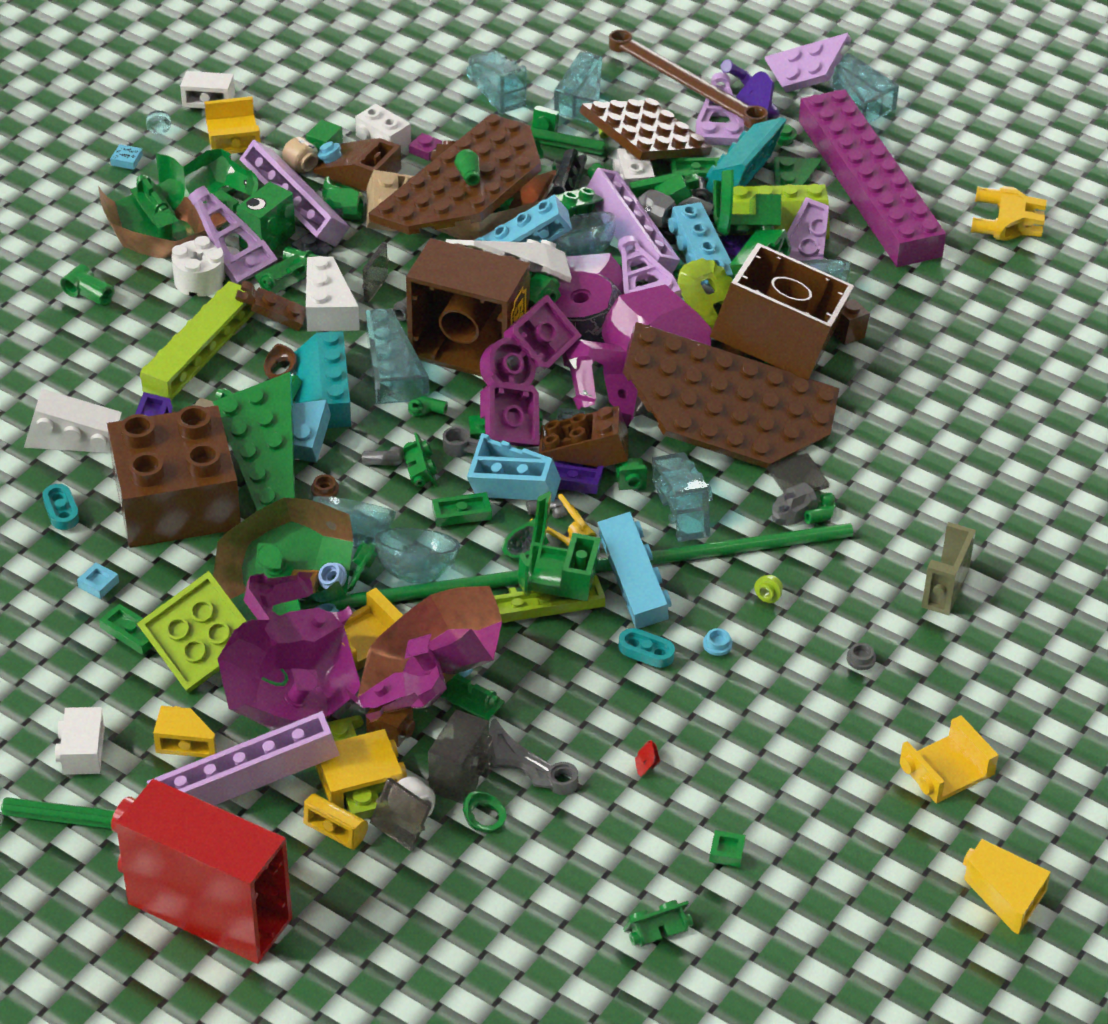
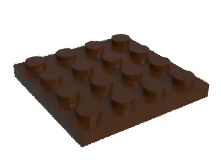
M646 98L645 100L629 99L628 101L611 100V102L594 101L593 103H582L579 111L638 160L710 155L712 146L705 141L703 136L695 134L689 129L687 124L677 120L672 112L659 106V102L651 98Z

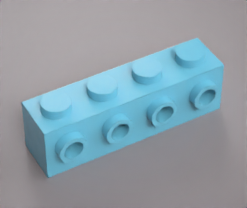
M554 194L476 240L526 242L527 239H531L540 243L541 240L552 242L571 231L572 225L568 210Z
M702 203L673 207L671 218L668 219V227L677 239L679 250L683 251L686 257V264L700 258L714 260L718 266L724 267L726 275L733 280L734 276L729 265L731 260ZM708 280L701 282V285L705 283L710 285Z
M630 512L599 521V537L635 628H643L669 619L668 607L672 606L670 596L667 590H661L659 585L662 583L661 574L658 567L653 568L650 561L653 560L652 552L648 543L643 545L641 538L644 535L640 522H634Z

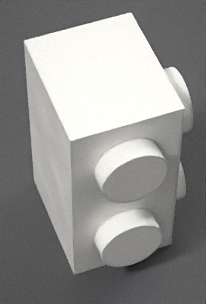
M186 71L180 86L182 107L205 108L204 101L234 98V75Z
M377 104L355 116L356 136L362 140L381 138L401 145V149L411 143V123Z
M625 148L617 149V159H613V171H617L629 188L630 182L655 177L650 160H638Z
M102 707L65 708L64 720L58 721V737L61 739V744H56L55 759L56 762H61L63 775L100 774L105 730Z

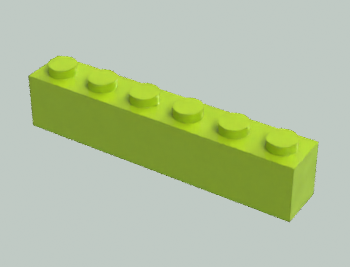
M228 281L207 304L202 306L201 310L192 319L188 320L186 325L172 337L171 341L163 349H160L147 365L143 366L140 371L143 392L172 400L255 312L251 311L252 305L235 299L237 290H241V285Z

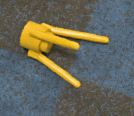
M559 494L558 498L575 522L567 530L569 537L548 526L546 533L564 542L568 547L572 533L597 537L596 533L585 523L575 507L567 501L563 494Z

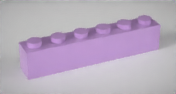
M253 140L239 160L264 185L270 181L292 192L294 215L316 238L336 247L350 226L273 149Z
M597 168L587 188L594 190L595 194L603 198V201L595 203V208L601 215V219L610 228L611 233L618 241L627 235L634 236L641 248L673 274L680 261L679 257L617 171ZM629 245V246L626 247L625 250H626V251H627V250H630V249H632L634 246H633V245ZM645 263L636 265L637 269L647 266ZM654 276L644 279L648 283L658 281Z
M323 711L154 779L215 806L337 757L340 754Z

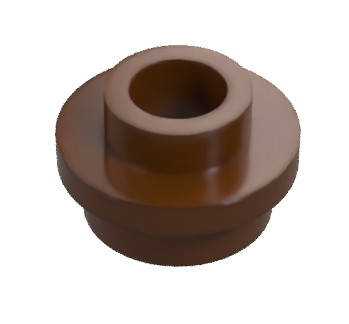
M319 475L311 485L312 495L321 500L334 498L339 492V485L331 475Z

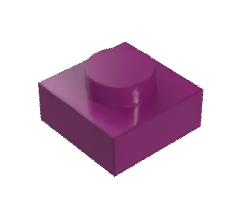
M421 133L409 144V153L429 161L431 160L432 150H436V145L442 144V140Z

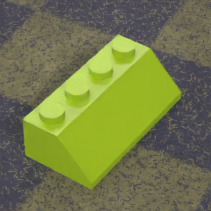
M825 184L733 187L732 214H749L750 199L755 194H781V226L775 230L785 229L786 233L806 197L829 206ZM828 214V223H827L826 239H829V238H830L829 214ZM730 230L728 235H752L756 230L746 231V234H731Z

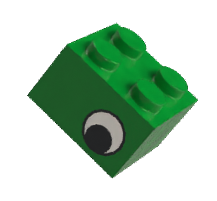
M270 181L237 206V216L261 240L263 239L271 251H274L296 233L293 193ZM239 236L240 247L248 248V243Z

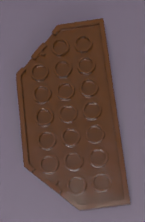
M496 114L488 115L368 213L370 222L408 235L420 233V228L434 226L435 230L455 227V222L470 220L471 224L482 222L542 171L530 125L500 117ZM464 149H470L479 156L480 182L474 186L466 184L454 164L457 153Z
M636 322L633 327L623 368V374L628 381H632L638 390V397L647 411L653 413L659 423L658 427L664 436L760 467L769 468L786 457L789 458L805 450L808 446L827 439L831 434L840 388L810 378L807 381L791 372Z

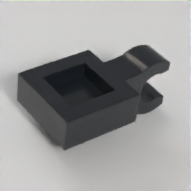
M312 233L304 235L291 244L292 248L302 251L311 250L315 255L330 257L328 254L333 252V248L327 245V242L316 238Z

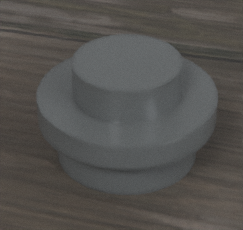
M856 643L848 650L846 660L854 669L868 670L875 665L876 654L870 645Z

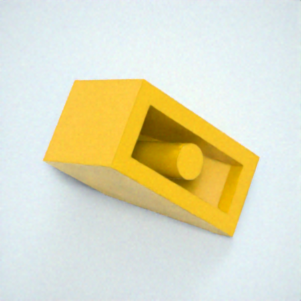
M178 706L160 707L153 732L156 753L203 758L217 753L215 734L191 708Z

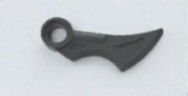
M497 719L491 721L488 734V748L493 767L507 766L519 769L529 776L533 786L550 788L552 792L558 795L571 794L577 789L579 783L578 770L573 764L558 762L552 765L513 740ZM562 774L571 777L567 782H559L555 778Z

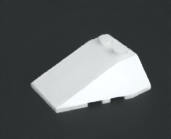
M446 239L445 241L452 244H463L469 248L501 256H512L518 260L529 262L530 271L534 273L539 272L545 276L551 275L559 282L570 283L572 279L565 252L556 249V244L547 240H541V243L531 239H527L526 242Z

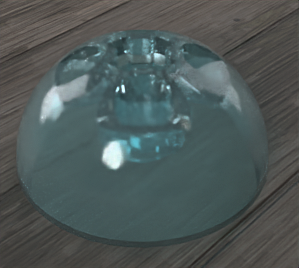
M600 211L571 216L572 230L552 242L556 244V249L565 252L566 257L601 254L609 247L613 240L616 228L615 215L611 212Z
M314 496L312 498V501L349 514L354 547H359L362 542L369 544L382 538L392 526L396 515L394 510L365 502L325 496ZM330 521L326 522V525L331 530H336V524Z
M391 528L382 530L375 535V550L380 563L393 577L407 583L422 584L440 578L453 566L460 549V543L455 538L427 529Z

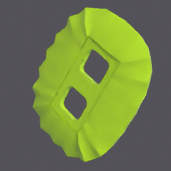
M700 258L684 264L679 271L677 283L681 289L684 301L713 329L718 317L713 305L719 302L721 305L723 304L733 280L726 275L724 267L718 266L714 260ZM708 280L714 293L706 294L701 286V282Z

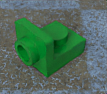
M629 458L626 462L615 464L619 490L646 488L647 466L643 464L642 458Z

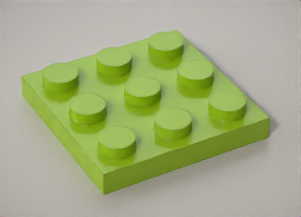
M208 571L139 621L137 625L189 694L220 671L218 663L220 653L233 631L247 621L210 571Z

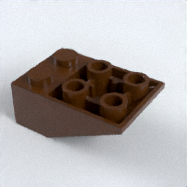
M381 138L340 143L342 155L331 163H324L322 160L313 169V173L325 178L329 176L334 181L367 192V186L373 170L398 173L401 170V145Z
M603 407L596 412L588 414L579 413L568 419L552 420L545 425H541L539 454L554 460L595 467H606L628 461L629 432L620 407Z

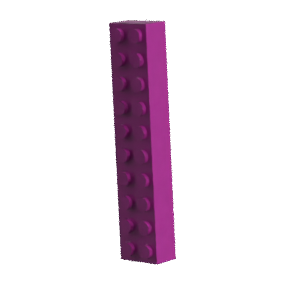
M845 89L835 90L829 93L801 98L799 123L895 266L900 267L943 257L946 232Z

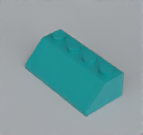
M781 117L756 123L748 131L744 130L737 143L733 142L727 155L723 153L717 165H712L706 175V178L709 180L705 189L713 193V180L721 181L722 171L734 170L733 187L746 186L772 157L787 119Z
M343 331L316 333L294 352L297 356L298 364L293 372V376L298 375L302 381L295 395V403L327 400L331 413L327 428L351 427L350 395Z

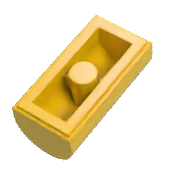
M315 793L304 801L303 823L351 850H355L365 838L368 830V822Z

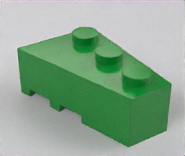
M756 230L729 264L734 278L757 243L789 256L792 247L786 230Z

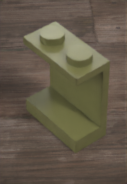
M948 522L941 562L931 560L927 568L922 608L949 616L969 572L976 530Z

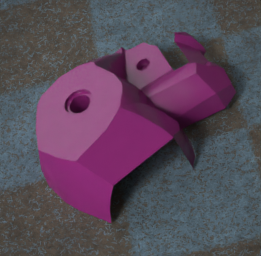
M299 571L298 575L267 578L264 573L250 576L246 585L244 602L257 620L244 622L235 629L218 657L228 708L271 730H276L323 711L327 720L351 699L346 693V688L354 695L360 689V681L344 628L345 623L353 614L349 606L340 612L313 608L291 611L281 616L272 611L274 605L308 597L313 594L310 579L313 572ZM280 669H284L288 675V682L285 686H275L261 679L264 677L273 682L282 683L285 680V675Z

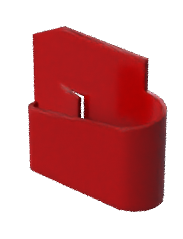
M652 740L647 741L638 751V755L635 758L637 774L640 777L651 766V769H654L660 762L657 746Z

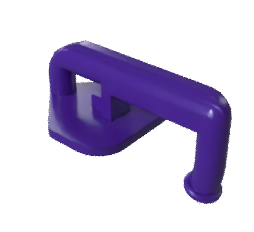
M729 59L721 63L723 73L735 76L744 85L737 94V99L750 106L764 107L770 119H777L780 116L778 108L772 102L774 81L767 73L759 71L752 76Z

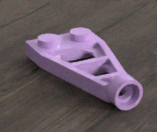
M723 72L714 74L711 78V84L733 96L730 88V77ZM723 82L725 85L719 86L717 83ZM706 98L696 120L695 134L703 136L710 145L731 146L733 142L737 143L741 133L744 131L743 119L721 106H713V102ZM711 116L729 117L730 122H711L710 118Z
M205 186L199 187L189 195L188 198L197 209L210 241L217 248L221 247L223 250L225 272L233 283L240 284L276 263L278 259L263 239L261 240L245 222L212 193L210 194ZM220 213L230 223V226L222 231H218L210 217ZM232 233L238 234L248 243V248L235 255L228 251L224 240L226 236Z
M627 235L619 240L618 249L622 255L624 294L666 284L680 298H683L681 289L674 276L641 248L634 236ZM629 245H633V246H634V247H633L632 249H630V250H627V251L625 250L626 247L629 246ZM642 263H645L647 265L646 267L636 269L633 271H631L630 268ZM654 276L658 280L643 286L636 287L637 281Z

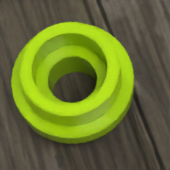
M765 575L755 582L754 589L756 595L762 601L774 603L782 596L783 585L776 576Z

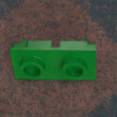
M144 174L139 175L136 179L137 187L130 189L146 215L150 216L169 209L176 216L153 180L151 181L150 177Z
M587 187L556 195L568 210L569 217L574 216V214L590 213L593 211L595 203L603 201V198L595 194L594 190Z
M295 254L254 276L261 288L276 294L307 278V258H301Z
M415 432L416 441L406 443L403 448L411 483L416 487H423L425 483L432 481L434 486L437 487L435 475L438 474V469L433 459H430L433 451L428 441H422L417 432Z
M459 673L447 682V689L440 696L486 721H489L505 703L504 700L497 696L495 691H490L478 684L473 685L470 680L460 676Z
M672 900L660 905L659 911L650 914L647 910L639 911L629 917L630 920L623 930L625 932L632 929L633 933L629 934L630 941L633 946L639 945L640 947L662 939L659 927H663L666 937L689 930V927L693 926L691 915L689 913L684 914L683 911L689 902L685 901L678 904L677 900Z

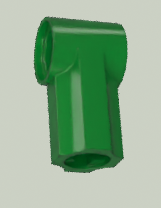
M79 264L60 280L63 291L70 297H77L80 294L100 305H108L115 294L114 286L94 277L89 267L83 264Z

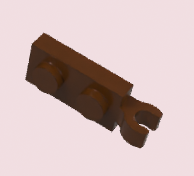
M243 281L241 290H237L235 299L252 305L251 311L296 331H299L302 327L306 307L261 287H258L256 291L254 285L248 281Z

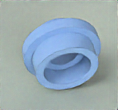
M339 563L323 565L318 574L320 585L324 589H328L334 582L339 581L341 586H343L347 579L346 569Z

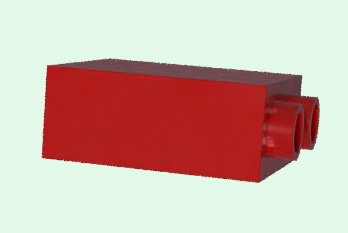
M154 778L136 799L128 796L116 808L111 828L118 835L120 856L117 867L118 871L124 874L128 904L259 964L292 920L286 838Z

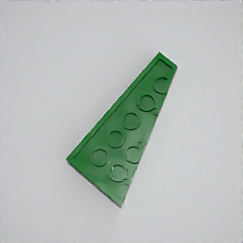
M290 372L213 401L214 406L218 405L225 434L257 511L282 498H295L292 377Z

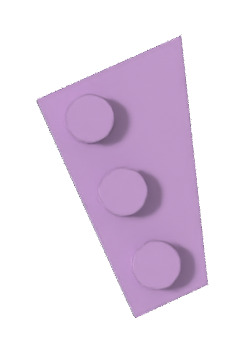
M806 197L787 232L792 247L789 257L822 271L829 214L828 205Z

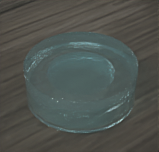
M161 110L149 113L146 118L147 129L155 134L167 132L171 128L170 115Z

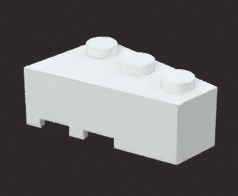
M307 257V331L360 330L359 306L334 257Z
M41 388L24 448L110 453L107 423L119 421L122 412Z

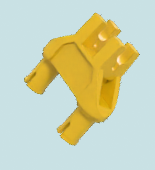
M977 186L975 202L997 204L999 214L996 220L973 217L971 233L993 235V238L1003 241L1011 240L1021 235L1042 237L1043 226H1035L1033 224L1044 225L1045 211H1036L1035 209L1045 210L1047 200L1028 197L1013 187L1002 186L1000 189H991Z

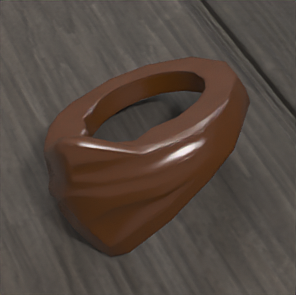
M276 344L269 351L264 362L265 375L269 379L287 372L292 374L295 371L298 362L293 350L283 344ZM289 361L290 366L285 372L272 374L273 368L278 362Z

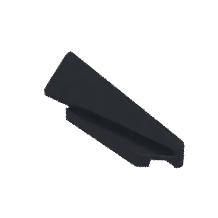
M575 148L564 152L554 185L545 199L554 194L558 195L566 191L577 190L587 161L585 154L578 156V150Z

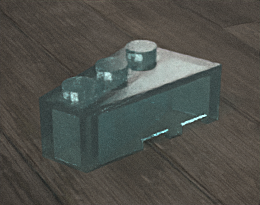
M850 53L843 55L830 78L829 85L834 91L845 89L868 123L895 110L897 107L899 85Z

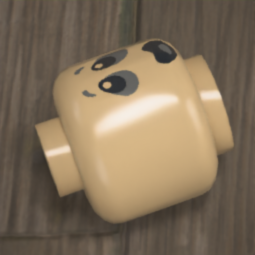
M295 137L285 144L282 158L297 173H306L316 167L318 163V149L305 138Z

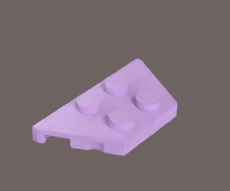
M848 33L765 56V60L785 92L794 91L829 81L835 67L843 57L841 51L845 44L850 45L851 37Z

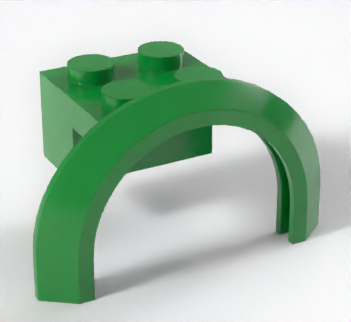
M734 170L722 171L721 181L713 180L714 225L716 231L723 237H727L730 230L731 234H746V231L775 230L781 226V194H755L750 199L749 214H732Z
M548 491L537 499L528 559L524 553L520 554L518 583L526 596H529L534 591L588 601L598 566L601 538L572 533L568 549L544 545L552 493Z

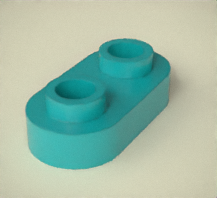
M53 484L45 488L42 494L43 502L52 526L59 530H68L75 527L79 522V513L69 487L63 484Z
M637 628L626 629L619 635V651L627 657L659 668L667 667L674 661L675 646L665 638Z

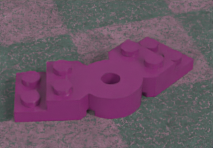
M548 295L542 297L529 311L519 317L504 332V338L490 345L481 356L480 372L487 386L480 392V418L485 419V434L495 441H506L510 445L521 447L539 446V392L531 383L535 373H540L549 368L582 336ZM507 362L510 364L512 370L508 368Z

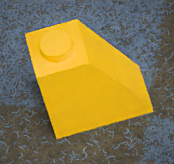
M981 839L975 849L970 848L964 858L963 865L966 866L964 880L1013 932L1019 934L1046 893L1051 872Z

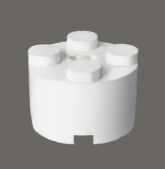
M199 236L195 240L173 247L172 266L174 284L180 292L189 295V292L197 293V296H207L216 293L222 288L223 281L225 280L224 254L221 247L217 248L206 236Z

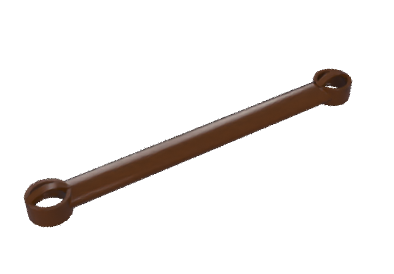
M615 30L609 34V48L612 51L630 54L743 119V123L747 128H751L753 124L768 120V112L764 107L750 106L636 42L632 39V34L629 31Z

